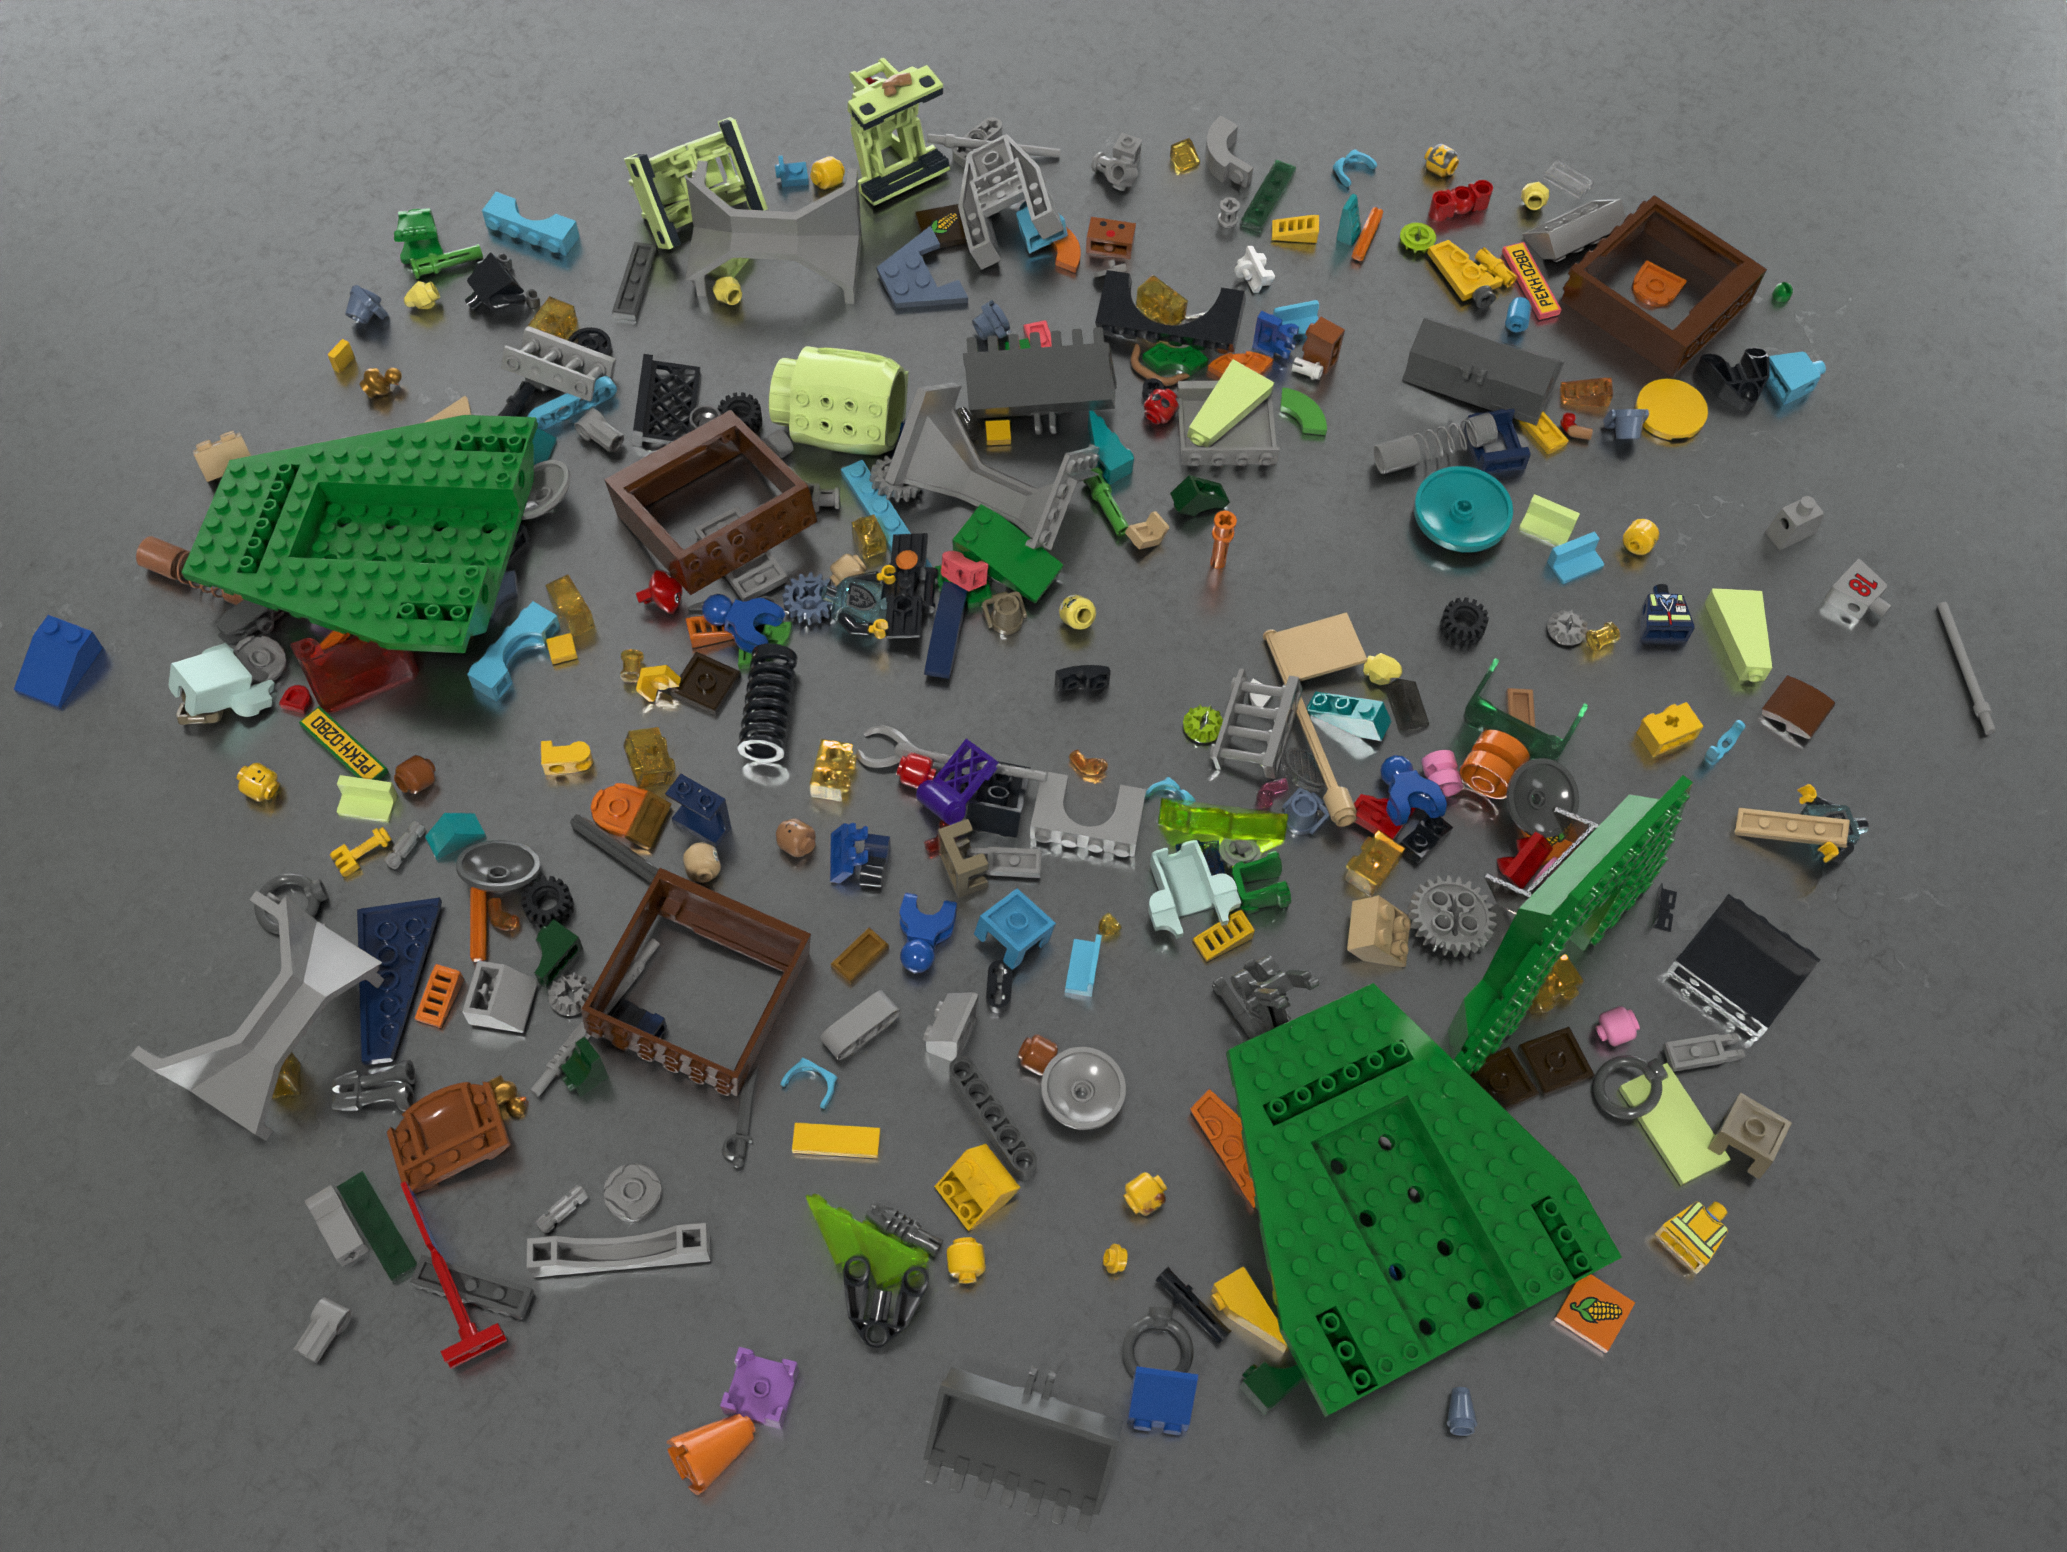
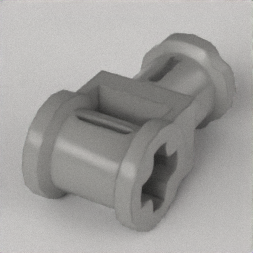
M804 481L809 487L815 512H820V506L840 508L839 487H835V489H820V484Z

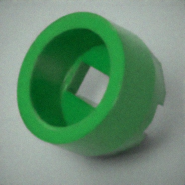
M1788 282L1777 284L1772 293L1773 298L1782 303L1789 301L1793 294L1792 285Z

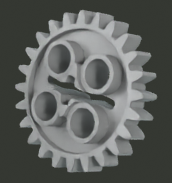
M1447 875L1444 882L1439 876L1436 877L1434 883L1428 879L1425 885H1419L1408 906L1410 910L1408 918L1413 920L1410 928L1418 929L1416 937H1425L1424 946L1431 942L1433 944L1432 951L1435 952L1438 948H1442L1444 956H1446L1449 950L1452 951L1454 957H1457L1460 951L1465 957L1468 956L1470 951L1476 954L1480 947L1484 948L1488 940L1490 941L1497 924L1493 922L1497 915L1491 912L1494 905L1485 903L1488 895L1480 896L1478 893L1481 888L1471 889V881L1464 885L1462 884L1461 877H1458L1456 882H1452L1450 875Z

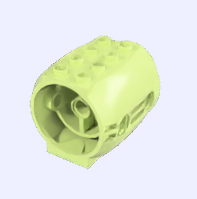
M806 346L802 349L797 360L782 358L776 364L769 393L770 419L777 425L788 426L791 439L795 443L859 455L883 454L895 447L900 435L902 422L906 418L909 371H905L893 359L877 354L838 348Z

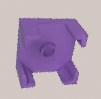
M739 1347L735 1357L736 1370L729 1393H724L720 1405L723 1414L729 1416L740 1414L743 1417L748 1416L752 1422L782 1430L799 1374L797 1362L788 1359H782V1363L755 1356L753 1350Z

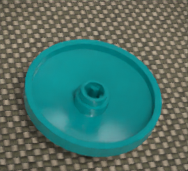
M1453 466L1432 473L1421 483L1414 501V515L1422 532L1434 543L1457 552H1478L1496 545L1506 535L1513 518V503L1506 488L1490 474L1472 467Z

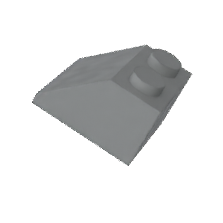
M974 992L947 993L944 1002L939 1001L934 1016L937 1018L933 1026L928 1025L923 1040L926 1041V1052L949 1061L961 1056L978 1018L979 994Z

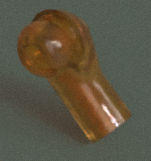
M1078 749L1069 755V759L1083 775H1099L1108 768V763L1105 759L1085 758Z
M493 898L487 901L490 922L494 927L505 931L518 928L519 918L502 910L501 899Z

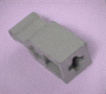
M332 1185L305 1200L334 1257L343 1267L370 1251Z

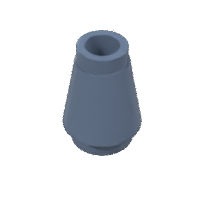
M1465 1387L1452 1389L1447 1425L1450 1427V1432L1454 1435H1471L1475 1432L1474 1427L1477 1426L1470 1390Z

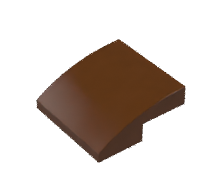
M1787 675L1763 706L1762 716L1786 724V731L1811 739L1835 706V701L1813 686Z

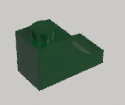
M1191 475L1187 476L1170 492L1175 509L1182 514L1196 516L1198 513L1211 508H1225L1230 503L1221 483Z
M554 919L548 926H544L539 931L536 943L542 952V957L534 974L538 983L546 989L550 987L553 981L557 979L583 949L579 937Z
M585 1036L575 1042V1050L565 1064L560 1066L565 1075L561 1080L570 1092L576 1090L580 1097L609 1078L601 1057Z
M1264 1361L1259 1367L1253 1364L1242 1374L1244 1380L1240 1389L1265 1415L1305 1378L1298 1365L1289 1368H1274Z

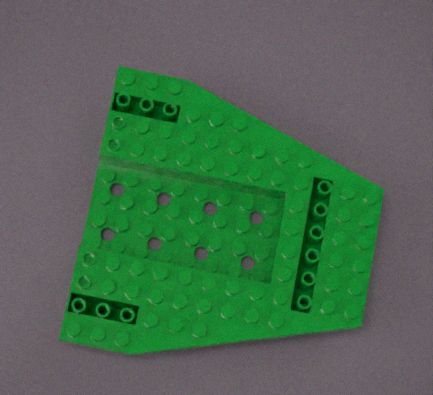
M460 415L229 460L183 567L182 574L186 580L209 588L214 586L223 589L224 593L232 596L234 594L240 595L244 600L276 611L278 609L284 610L293 617L299 619L304 617L309 619L310 623L342 634L350 633L356 635L362 641L368 643L370 641L376 642L379 647L388 650L465 653L470 636L486 633L533 485V439L538 427L536 417ZM442 527H446V528H444L442 531H437L438 529H440V528H442ZM495 529L491 533H486L488 530Z
M1682 775L1660 799L1629 794L1518 909L1485 975L1463 999L1448 1028L1451 1058L1469 1075L1472 1072L1476 1073L1484 1065L1490 1053L1493 1055L1501 1047L1507 1035L1511 1036L1518 1029L1520 1022L1527 1014L1526 1011L1531 1007L1532 1001L1539 994L1538 990L1546 982L1545 979L1552 972V967L1559 960V955L1566 948V943L1569 940L1583 951L1590 944L1595 947L1604 937L1605 931L1608 928L1612 929L1620 920L1621 914L1625 910L1628 912L1638 900L1637 897L1641 893L1645 894L1653 885V880L1659 875L1660 869L1668 861L1665 855L1674 843V836L1678 825L1683 819L1681 816L1685 804L1690 798L1689 793L1693 784L1691 780Z
M1374 983L1241 1043L1226 1052L1232 1087L1235 1088L1238 1118L1240 1117L1243 1129L1241 1134L1249 1175L1252 1178L1255 1191V1206L1260 1217L1259 1227L1267 1268L1271 1274L1274 1289L1272 1292L1274 1304H1277L1279 1330L1325 1417L1622 1258L1577 1179ZM1379 1137H1385L1390 1141L1391 1150L1387 1151L1380 1147L1378 1143ZM1332 1160H1337L1343 1165V1174L1333 1172L1330 1166ZM1411 1188L1418 1191L1420 1202L1415 1203L1409 1199L1408 1189ZM1364 1212L1371 1216V1227L1362 1225L1359 1219L1360 1213ZM1438 1241H1443L1449 1246L1450 1253L1448 1256L1442 1255L1438 1251ZM1390 1266H1396L1400 1269L1402 1273L1400 1281L1391 1278L1389 1274ZM1469 1294L1475 1295L1480 1302L1478 1310L1472 1309L1468 1305L1467 1297ZM1420 1320H1426L1430 1323L1432 1328L1430 1335H1425L1420 1331Z

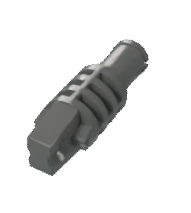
M874 1201L866 1212L865 1219L885 1234L887 1233L892 1238L894 1237L899 1242H903L906 1246L913 1244L930 1253L933 1257L936 1256L943 1243V1239L923 1230L920 1222L907 1217L904 1213L898 1212L895 1208Z

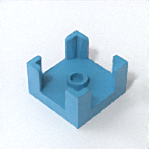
M1017 888L980 915L974 935L981 942L986 940L988 932L1007 948L1003 961L1013 970L1022 963L1026 950L1038 941L1040 948L1049 942L1056 923Z

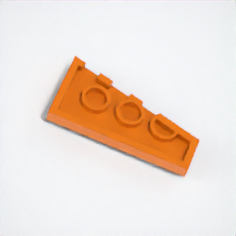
M1209 1089L1190 1108V1112L1247 1201L1255 1210V1191L1245 1155L1241 1134L1243 1130L1241 1119Z

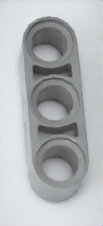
M879 990L828 1027L820 1036V1040L837 1060H842L895 1021L901 1011L883 990Z

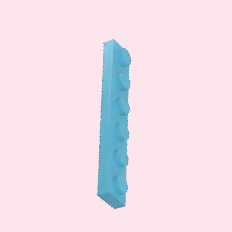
M863 460L842 468V477L892 552L893 534H911L891 502L886 500V495L879 496V489H872L873 482L869 481L871 472ZM926 558V567H932L931 563Z

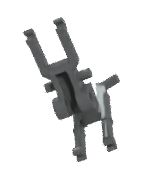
M1267 955L1257 962L1254 959L1244 963L1243 970L1230 978L1235 991L1244 999L1246 1009L1249 1011L1248 1014L1223 977L1213 981L1212 988L1217 995H1221L1234 1014V1018L1238 1020L1249 1038L1252 1039L1292 1020L1285 1010L1291 1006L1288 1002V997L1285 996L1287 991L1294 987L1312 990L1319 986V980L1316 976L1312 977L1310 970L1282 972L1275 960Z

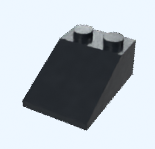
M998 761L1000 764L1031 769V767ZM993 773L988 781L985 779L968 802L966 819H969L972 829L978 832L983 831L999 834L1004 837L1017 838L1028 779Z

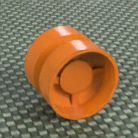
M1485 730L1480 734L1472 747V752L1468 754L1462 764L1460 775L1463 781L1476 792L1493 799L1507 798V787L1511 776L1518 767L1530 760V755L1526 747L1511 735L1497 730Z

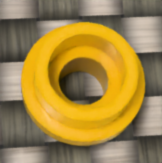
M1112 1244L1109 1249L1105 1250L1103 1264L1106 1266L1108 1273L1115 1274L1117 1271H1124L1128 1258L1127 1250L1121 1248L1119 1244Z

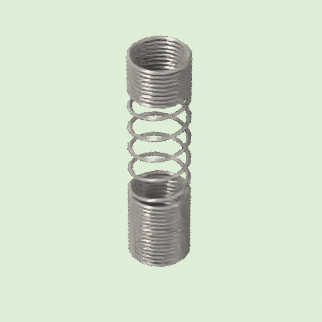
M1484 413L1467 420L1463 419L1460 426L1456 423H1451L1448 430L1443 426H1439L1436 433L1428 429L1424 436L1416 433L1414 436L1408 435L1375 445L1374 458L1377 468L1384 475L1389 472L1419 465L1421 457L1419 446L1415 439L1417 435L1421 436L1424 440L1427 459L1431 461L1432 455L1426 441L1428 432H1432L1436 437L1437 451L1439 456L1443 458L1444 452L1438 438V431L1441 428L1447 433L1451 453L1455 454V445L1450 435V427L1452 425L1459 429L1460 443L1463 450L1466 451L1467 442L1461 430L1464 421L1466 422L1468 438L1475 448L1495 443L1498 438L1495 420L1490 413Z

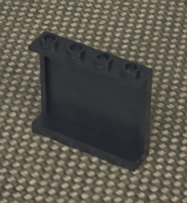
M1728 894L1684 951L1676 958L1668 971L1760 1038L1821 959L1815 956L1810 949L1794 941L1788 933L1780 931L1770 924L1764 916L1752 911L1742 900Z

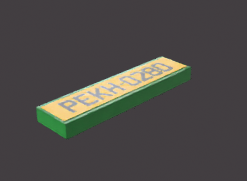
M320 706L299 722L300 726L355 777L379 781L389 773L387 767Z

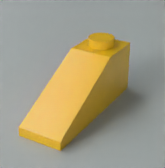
M1244 1266L1214 1283L1211 1290V1300L1218 1311L1223 1310L1229 1319L1279 1351L1285 1353L1289 1350L1280 1333L1276 1316Z

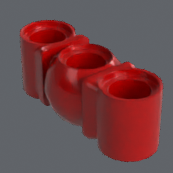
M1478 180L1474 184L1469 183L1468 187L1458 186L1451 191L1449 189L1437 191L1432 196L1428 212L1429 217L1435 221H1444L1447 217L1452 218L1454 214L1464 215L1470 211L1485 210L1490 202L1493 185L1487 180Z

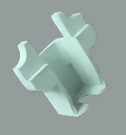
M224 643L208 648L200 655L171 663L168 685L171 693L176 698L180 696V688L184 689L186 694L185 709L190 716L213 713L231 707L238 715L250 717L259 714V710L271 707L272 697L269 694L274 692L275 683L272 680H267L251 686L252 675L234 655V649Z
M1197 840L1184 842L1181 850L1174 854H1168V848L1156 850L1151 854L1150 867L1159 890L1151 896L1148 906V912L1155 931L1168 930L1175 935L1176 939L1181 938L1184 932L1179 921L1180 917L1214 907L1221 926L1228 924V914L1233 909L1241 906L1237 886L1233 878L1227 874L1211 876L1206 859Z

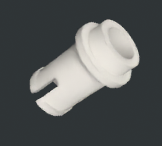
M1296 357L1294 362L1297 365L1293 364L1292 372L1309 376L1311 380L1320 379L1324 367L1319 362L1315 364Z

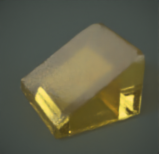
M1190 138L1171 145L1170 157L1180 171L1200 164L1199 157Z

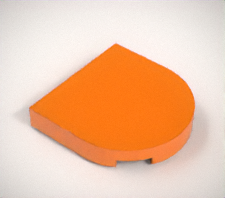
M1646 260L1633 280L1632 290L1641 302L1650 306L1661 307L1669 305L1676 299L1687 280Z
M616 783L614 786L599 790L591 803V813L595 824L607 833L625 838L648 791L624 783Z

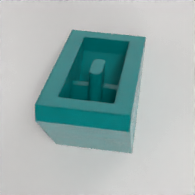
M444 813L425 838L437 860L486 837V834L475 813Z

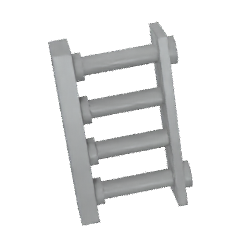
M528 326L524 329L522 348L520 350L507 345L504 347L501 369L591 402L596 379L608 376L613 380L616 358Z
M1239 668L1237 677L1232 679L1231 697L1216 744L1213 743L1211 746L1210 758L1213 759L1217 770L1222 769L1224 759L1260 764V767H1263L1266 778L1276 779L1302 694L1299 677L1289 676L1286 685L1282 687L1248 682L1245 670ZM1245 692L1275 696L1281 699L1280 707L1275 709L1242 704ZM1238 714L1274 719L1275 722L1273 729H1269V731L1238 727L1235 724ZM1232 736L1266 741L1268 744L1266 752L1263 751L1262 754L1229 749L1228 747Z

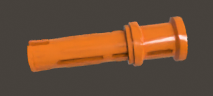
M1220 511L1214 518L1215 526L1212 530L1214 544L1210 564L1211 566L1214 565L1215 569H1221L1226 565L1229 542L1234 538V528L1237 519L1230 511Z

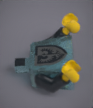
M886 565L882 568L881 573L873 571L844 578L836 588L828 585L824 587L821 599L833 603L832 618L838 621L849 634L867 636L874 633L878 639H883L886 636L885 630L888 629V623L884 619H878L883 584L880 581L883 580L886 584H893L896 580L895 576L886 575L895 573V567Z
M1811 784L1797 789L1802 794L1799 802L1807 804L1801 811V815L1850 820L1846 848L1836 847L1832 842H1827L1824 845L1808 844L1814 861L1823 859L1825 863L1828 861L1843 862L1854 851V846L1859 841L1860 834L1868 832L1869 824L1867 819L1864 817L1853 819L1848 806L1837 805V803L1820 798Z

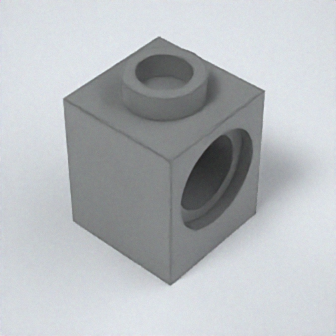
M1121 133L1113 147L1112 158L1121 159L1122 155L1134 159L1133 163L1138 164L1141 159L1142 139Z

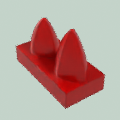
M1534 832L1531 837H1524L1516 841L1519 851L1516 857L1497 858V865L1501 873L1506 876L1514 887L1520 890L1526 886L1553 850L1544 836L1537 832Z

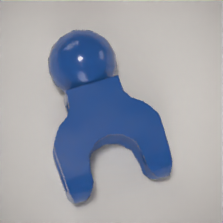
M714 594L704 601L702 613L707 622L716 626L725 625L724 631L734 636L737 646L751 654L756 646L769 644L767 638L756 631L755 628L762 624L776 627L782 623L785 617L782 607L764 598H755L746 602L735 599L734 603H732L731 599L726 595Z
M1393 755L1385 759L1381 765L1380 772L1382 780L1389 785L1388 792L1390 796L1386 812L1396 826L1407 824L1411 808L1424 810L1430 818H1438L1445 815L1447 802L1438 784L1421 777L1417 770L1413 771L1412 763L1404 756Z
M905 893L899 914L900 927L907 936V943H905L900 952V960L906 970L912 973H923L931 967L935 960L934 950L936 945L947 940L953 933L957 914V902L946 900L939 912L934 915H926L918 910L916 902L918 896Z

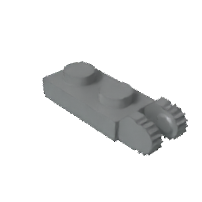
M1007 847L967 849V858L983 853L989 864L987 871L976 875L987 873V875L1040 878V849Z
M1737 1033L1713 1034L1671 1041L1663 1045L1668 1064L1673 1072L1723 1064L1745 1057L1743 1049L1724 1051L1723 1046L1733 1045L1740 1040Z

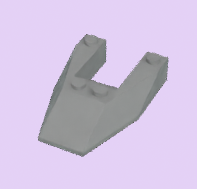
M1008 134L967 153L958 208L969 251L981 270L1002 260L990 216L1023 199L1026 200L1031 221L1043 240L1064 230L1041 168Z

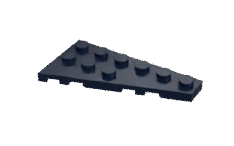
M440 897L357 909L358 947L382 962L377 974L385 979L379 988L374 987L367 980L359 982L361 1058L364 1066L392 1062L394 1060L441 908L442 900Z

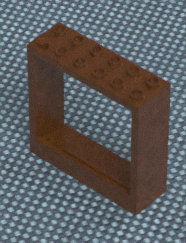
M1653 195L1647 202L1643 201L1634 214L1630 213L1621 226H1615L1609 237L1602 238L1593 251L1589 250L1579 264L1575 263L1568 272L1570 277L1563 287L1564 294L1561 301L1668 375L1674 377L1753 300L1767 269ZM1642 232H1645L1720 282L1689 311V315L1673 330L1594 277Z
M731 410L604 479L617 516L690 595L818 522L808 485ZM741 453L782 492L779 496L684 550L644 508Z
M659 868L581 1009L584 1029L594 1038L604 1037L611 1040L612 1044L621 1050L631 1049L637 1052V1055L646 1061H658L663 1064L665 1069L673 1073H678L679 1071L685 1073L695 1083L701 1085L707 1083L714 1086V1089L722 1095L729 1096L732 1094L737 1097L809 956L811 933ZM658 915L690 928L698 935L784 972L734 1071L604 1014Z

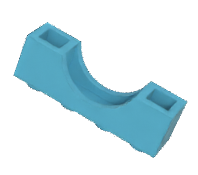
M495 192L482 209L485 224L490 229L506 233L513 238L525 240L532 245L544 247L554 253L566 256L580 237L575 220L558 214H554L544 220L526 219L520 215L516 199L499 192Z
M532 601L527 608L520 612L514 623L505 628L502 636L496 643L488 647L486 654L471 666L467 675L472 687L497 702L513 684L507 669L511 657L525 647H546V639L554 637L561 630L557 615Z

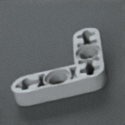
M989 117L962 138H980L993 141L1002 135V122L998 118ZM954 146L952 148L953 160L965 168L967 153L976 148Z

